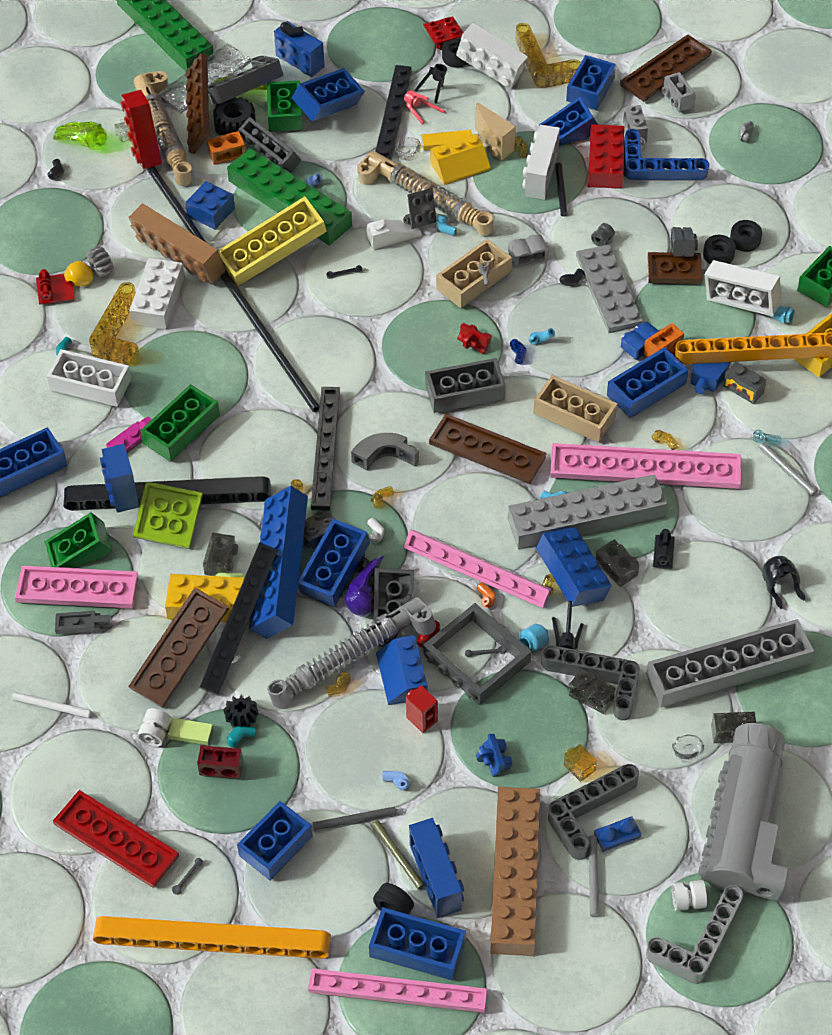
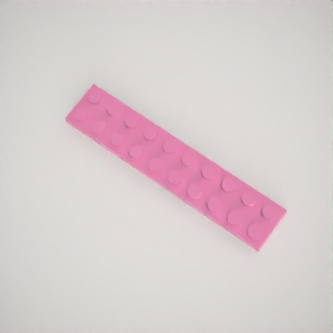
M552 443L550 478L621 482L655 474L659 484L740 489L741 454Z

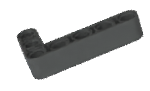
M263 55L257 56L250 60L252 68L210 85L208 91L212 103L220 104L282 77L284 74L279 59Z
M553 645L543 648L541 665L547 671L618 684L613 714L618 720L630 718L639 678L640 667L638 663L632 660Z
M623 765L550 803L548 822L572 858L582 860L587 857L589 851V838L576 818L633 790L637 786L639 770L635 765ZM589 794H596L597 796L592 797ZM572 803H578L579 805L574 806ZM554 812H560L561 815H555ZM570 828L573 831L567 832L564 829ZM582 845L584 848H577L575 846Z

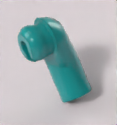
M66 336L56 346V355L59 354L61 349L67 350L72 344V340Z
M235 727L227 736L228 746L236 747L243 737L254 738L255 727Z

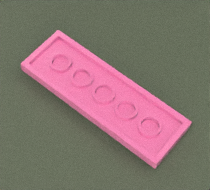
M22 566L15 600L19 603L133 609L138 572Z

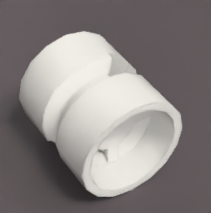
M148 709L137 734L139 741L152 747L161 746L166 735L165 732L171 723L170 715L160 709Z
M703 880L690 881L689 885L685 882L672 883V900L675 911L688 910L690 906L693 909L707 907V894Z

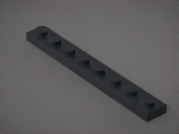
M395 65L375 152L392 160L405 103L404 97L408 90L412 72L411 66Z
M321 387L311 510L330 511L340 387Z
M261 542L258 543L199 686L200 689L216 696L219 695L278 551L277 549Z

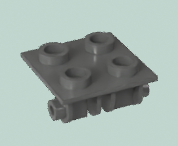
M433 188L407 195L410 214H406L403 218L405 224L411 225V229H415L436 222Z
M325 510L318 511L305 520L303 538L307 540L305 544L308 549L318 546L332 519H335Z

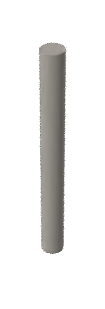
M762 443L759 448L811 496L816 494L817 490L767 444Z
M591 835L588 837L590 916L598 917L597 837Z

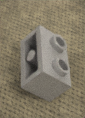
M678 72L666 76L662 90L663 94L670 100L671 105L678 112L693 108L694 100L696 99L695 92L681 73Z

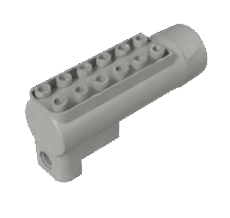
M746 723L738 726L735 730L732 747L729 751V760L724 762L718 777L719 787L716 789L714 801L716 802L710 814V819L712 820L707 829L706 837L708 839L703 848L702 856L704 858L700 863L698 875L701 876V880L708 882L712 887L724 892L726 887L735 885L741 888L743 894L748 893L777 902L784 889L788 868L771 863L779 825L769 823L778 776L782 767L785 738L781 732L764 724Z

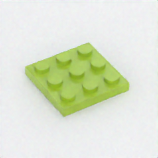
M146 481L133 538L190 549L203 494L201 492Z

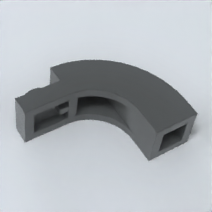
M396 433L371 435L361 440L351 451L352 463L365 470H368L376 460L386 456L397 457L413 466H416L419 462V450L407 444L406 436Z

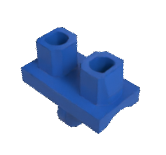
M488 734V740L479 747L480 752L476 754L478 762H484L485 766H489L492 777L499 776L501 771L510 769L513 762L510 756H502L501 754L506 750L505 739H496L495 734Z

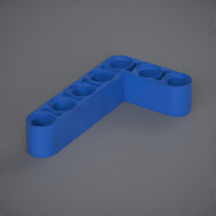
M636 129L626 131L624 138V174L627 179H706L710 165L706 159L641 158L639 131Z

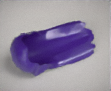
M384 556L370 561L349 584L345 596V604L357 616L365 617L373 613L371 608L372 598L369 594L372 588L368 582L373 577L375 568L380 567Z

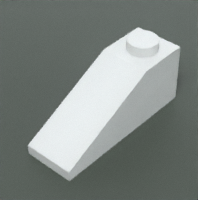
M382 219L367 224V239L373 250L422 236L419 227L411 229V225L399 220Z

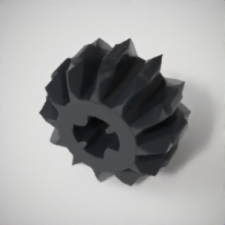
M242 694L239 698L233 696L232 701H227L226 707L223 710L225 720L231 724L232 728L237 725L240 727L244 725L250 727V723H255L256 717L259 714L257 703L252 701L250 696L244 699Z

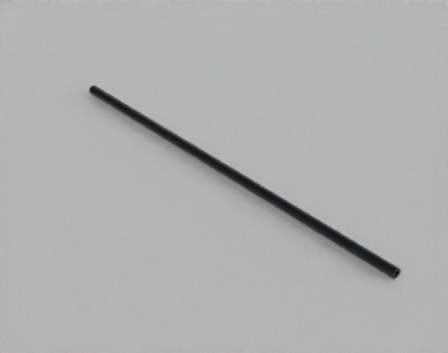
M155 166L146 168L188 231L206 242ZM225 271L220 278L312 412H317L320 408L319 404L228 272Z

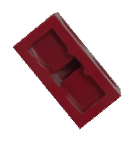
M200 745L197 760L199 775L240 779L243 766L242 749Z

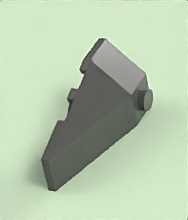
M375 568L373 574L374 622L377 621V617L389 614L410 601L414 590V570ZM395 636V637L392 638V639H389V641H385V640H384V644H383V645H382V644H379L378 647H384V646H386L388 643H390L392 640H394L397 636Z

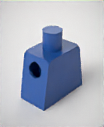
M730 362L694 364L691 384L695 386V392L704 394L705 390L716 391L725 378V372L730 368Z

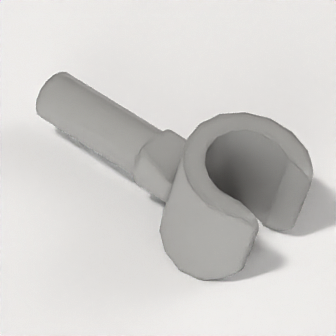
M486 261V266H482L481 262H479V273L483 275L485 286H488L489 262Z

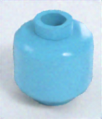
M533 624L522 630L519 641L530 649L531 653H535L548 645L549 633L542 625Z

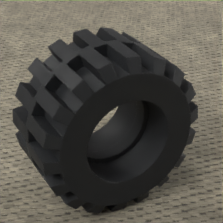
M234 97L216 104L213 109L215 131L219 136L239 131V128L249 117L256 122L253 104L242 97Z

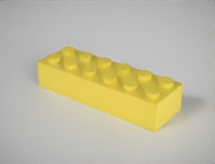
M303 197L222 247L218 252L226 271L236 285L240 286L324 234L326 228L322 218L307 198Z

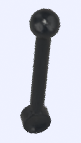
M358 265L356 268L342 271H328L326 275L327 278L331 279L335 275L354 271L361 272L363 268L361 265Z

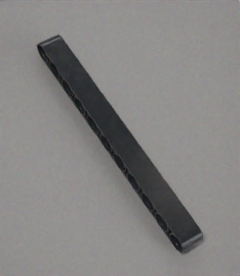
M265 476L152 481V483L201 492L203 494L201 505L264 502L267 498L271 497V481ZM135 482L139 508L146 482ZM105 484L71 485L64 489L63 507L67 510L116 509L115 506L110 504Z

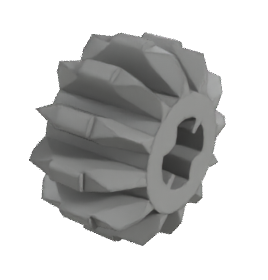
M98 246L87 252V261L95 275L102 277L113 271V262L105 248Z

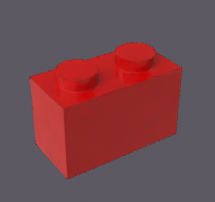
M421 685L417 689H412L406 696V718L424 733L438 722V701Z

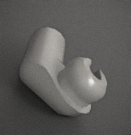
M747 121L740 126L739 139L741 141L748 142L750 140L749 137L751 135L747 132L754 127L752 121Z

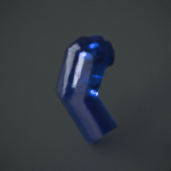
M512 339L510 347L516 354L515 363L521 365L524 362L527 349L520 341Z

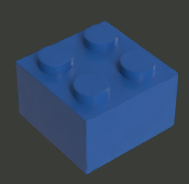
M207 181L185 202L187 214L191 219L214 230L235 209L234 194Z

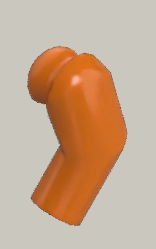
M481 582L477 586V590L483 594L481 603L485 608H491L495 604L496 594L484 582Z

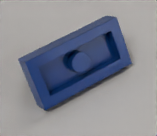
M633 816L594 830V836L597 837V842L602 852L640 838L641 831Z

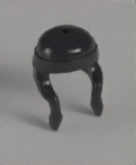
M774 556L764 563L762 576L764 581H766L768 592L775 599L776 605L780 609L783 607L781 598L775 592V584L779 578L789 573L792 575L797 596L805 601V595L799 586V572L794 563L785 556Z

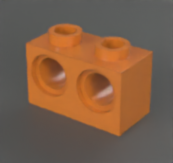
M239 131L207 139L208 152L214 165L235 160L246 152L245 144Z
M673 323L669 324L645 340L644 355L649 357L664 347L671 354L675 353L677 342L684 340V333Z

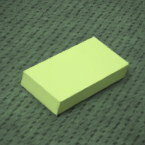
M172 718L168 739L208 745L213 725Z

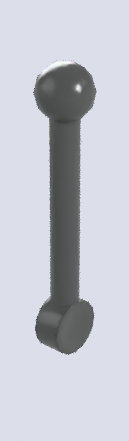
M500 646L498 649L478 651L468 649L465 651V656L471 657L472 655L488 653L504 654L506 648Z
M196 858L195 864L180 883L172 887L173 894L178 895L181 892L180 888L195 869L203 864L201 858Z

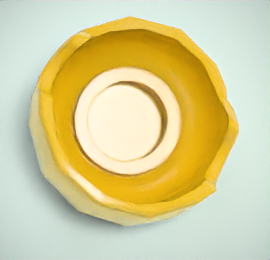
M74 261L66 268L64 276L67 282L72 281L75 286H86L93 279V270L85 262Z

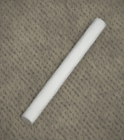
M14 692L12 700L86 718H90L91 710L26 694Z

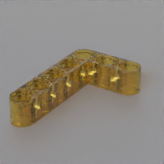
M519 23L516 26L515 40L520 52L528 56L526 65L535 85L539 88H547L569 83L581 62L572 59L547 64L529 24Z
M124 282L118 287L89 338L93 356L128 366H136L140 363L138 346L133 342L118 339L116 336L130 313L129 310L136 294L132 283Z

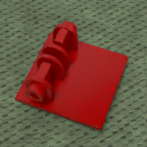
M453 16L423 24L439 50H442L443 44L446 41L461 38L463 34L462 29Z
M42 269L39 272V277H36L39 305L74 300L72 281L67 282L64 274L50 275L46 269Z

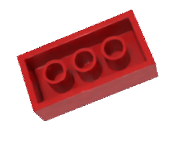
M142 90L122 94L123 101L120 104L122 111H125L126 115L124 122L129 129L127 135L133 146L130 147L132 156L135 157L136 163L140 164L142 169L162 164L148 100Z
M591 124L588 187L622 189L625 126Z

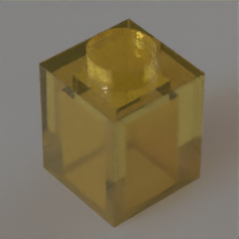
M581 744L575 748L571 747L565 753L564 766L580 782L596 771L597 760Z

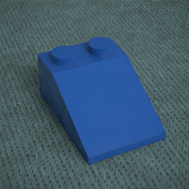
M579 97L540 123L539 126L546 125L560 128V146L588 138L590 136L591 124L598 123L582 98Z

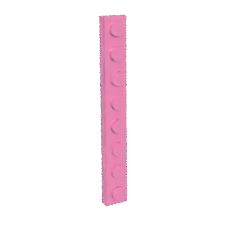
M411 529L404 545L405 549L541 608L545 607L551 591L550 588Z
M321 969L311 970L308 988L309 993L485 1013L487 988Z

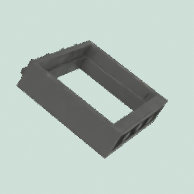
M476 603L423 645V655L428 659V662L433 663L442 675H446L451 679L455 687L461 688L469 699L472 698L479 705L531 662L532 651ZM471 621L476 623L515 657L481 687L437 650Z

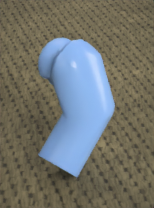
M383 771V781H393L400 790H407L410 787V781L403 772Z

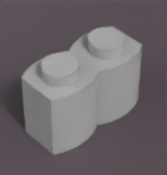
M531 235L526 239H514L508 245V252L515 266H524L531 262L536 263L548 259L549 249L542 235Z

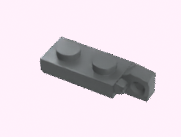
M95 611L56 614V634L100 631V629L111 628L110 615H101V613H96Z

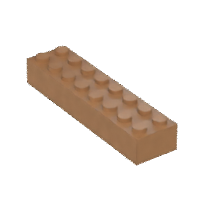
M498 787L490 954L534 956L540 789Z

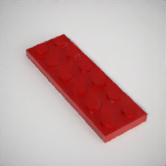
M78 790L53 820L55 826L152 888L157 885L179 857V852L81 790Z

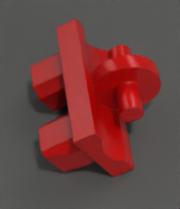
M462 323L457 339L463 342L464 348L468 349L471 347L484 354L492 336L487 332H479L473 324L467 325Z

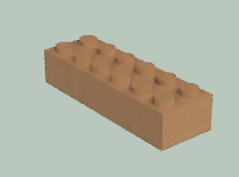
M142 203L129 216L131 228L135 231V237L139 242L148 244L152 250L159 251L166 259L170 258L174 262L183 263V267L190 274L194 273L201 281H206L212 285L226 271L216 248Z

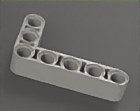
M735 885L725 888L693 953L663 938L653 937L647 944V960L691 983H701L705 979L740 909L743 898L741 888ZM728 897H734L736 901H732ZM720 914H724V915H726L728 918H725V919H724V918H721L719 915H720ZM710 932H716L719 936H712ZM657 948L661 950V952L655 953L651 949ZM701 950H708L710 954H703ZM672 958H678L681 962L676 963L672 961ZM692 968H699L701 972H694Z

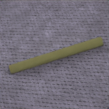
M379 820L374 821L372 826L416 888L418 890L422 889L425 886L423 881Z

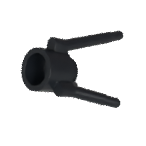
M436 64L435 67H430L429 72L418 84L415 91L417 92L432 74L433 79L439 81L434 100L436 104L441 87L444 84L447 67L443 64Z
M568 601L566 632L562 633V636L559 635L555 617H552L556 646L575 650L578 648V641L584 624L580 623L575 637L570 633L572 601Z

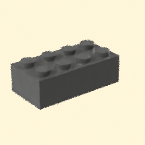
M497 358L425 371V386L434 413L505 400L506 385Z

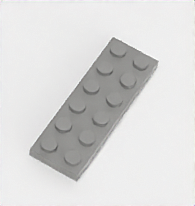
M610 244L576 251V258L581 269L584 271V277L608 333L634 328L638 324H642L643 320Z

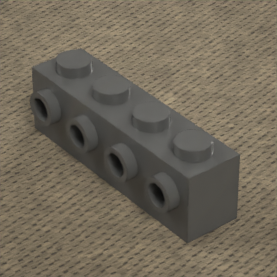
M249 117L239 128V131L244 135V141L249 145L253 143L255 145L254 148L259 153H266L265 157L272 162L275 160L277 162L276 165L284 170L286 169L291 173L301 162V159L292 149Z

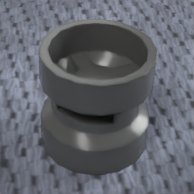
M602 223L598 230L591 234V240L596 246L606 245L608 240L615 235V231L611 225Z

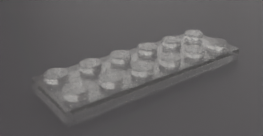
M229 43L225 44L207 57L208 87L235 75L251 63V58ZM185 74L158 93L162 102L180 114L187 110V78Z

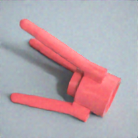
M410 90L404 97V101L407 103L405 106L411 110L421 124L424 121L413 108L418 107L421 103L445 113V110L426 101L429 99L428 97Z

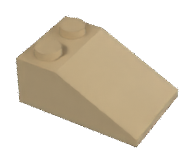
M476 103L475 129L489 154L503 161L515 151L516 126L482 104Z

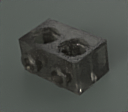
M212 532L203 561L204 575L215 576L220 572L229 573V571L233 570V556L238 553V544H236L235 536Z
M615 539L596 550V561L599 566L619 587L638 576L639 562L635 557H631L625 547Z
M580 669L570 683L569 696L605 714L614 701L616 687Z
M755 711L713 713L711 723L713 743H733L734 733L738 726L746 723H756Z

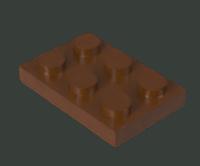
M648 252V283L702 284L701 253H694L693 257H687L684 255L674 256L672 252Z

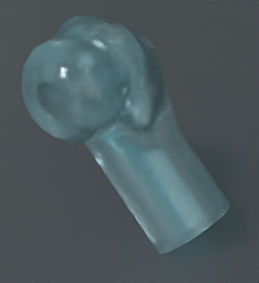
M755 430L753 433V439L757 443L776 445L781 443V436L763 433L762 430Z

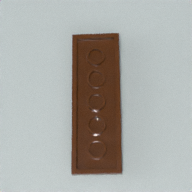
M687 34L620 80V86L645 102L662 90L666 76L678 72L681 75L685 74L711 56L712 50Z
M203 53L194 60L192 66L185 73L187 78L186 104L188 109L186 113L188 118L187 145L188 151L193 154L197 152L210 136L207 55Z
M446 413L429 439V444L528 484H531L546 459V452Z
M194 587L128 687L159 707L164 708L229 610V607Z

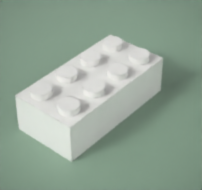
M472 23L462 34L456 54L460 59L509 89L521 78L528 58L522 52L475 23Z
M540 125L538 131L534 133L533 141L535 142L531 143V155L527 156L526 161L528 166L524 167L523 177L525 179L523 180L522 189H525V197L545 200L558 155L560 128Z
M148 258L129 310L132 325L167 329L185 277L183 263Z
M714 260L704 274L708 301L769 316H774L782 302L780 276Z
M61 349L47 374V381L51 391L118 407L131 381V375L128 365Z

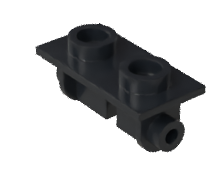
M663 529L660 535H655L653 567L672 569L675 537L671 536L668 529Z

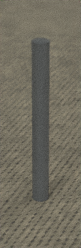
M394 806L313 822L314 830L397 815L396 808Z

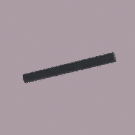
M558 162L555 164L560 214L562 217L567 216L563 171L562 164Z

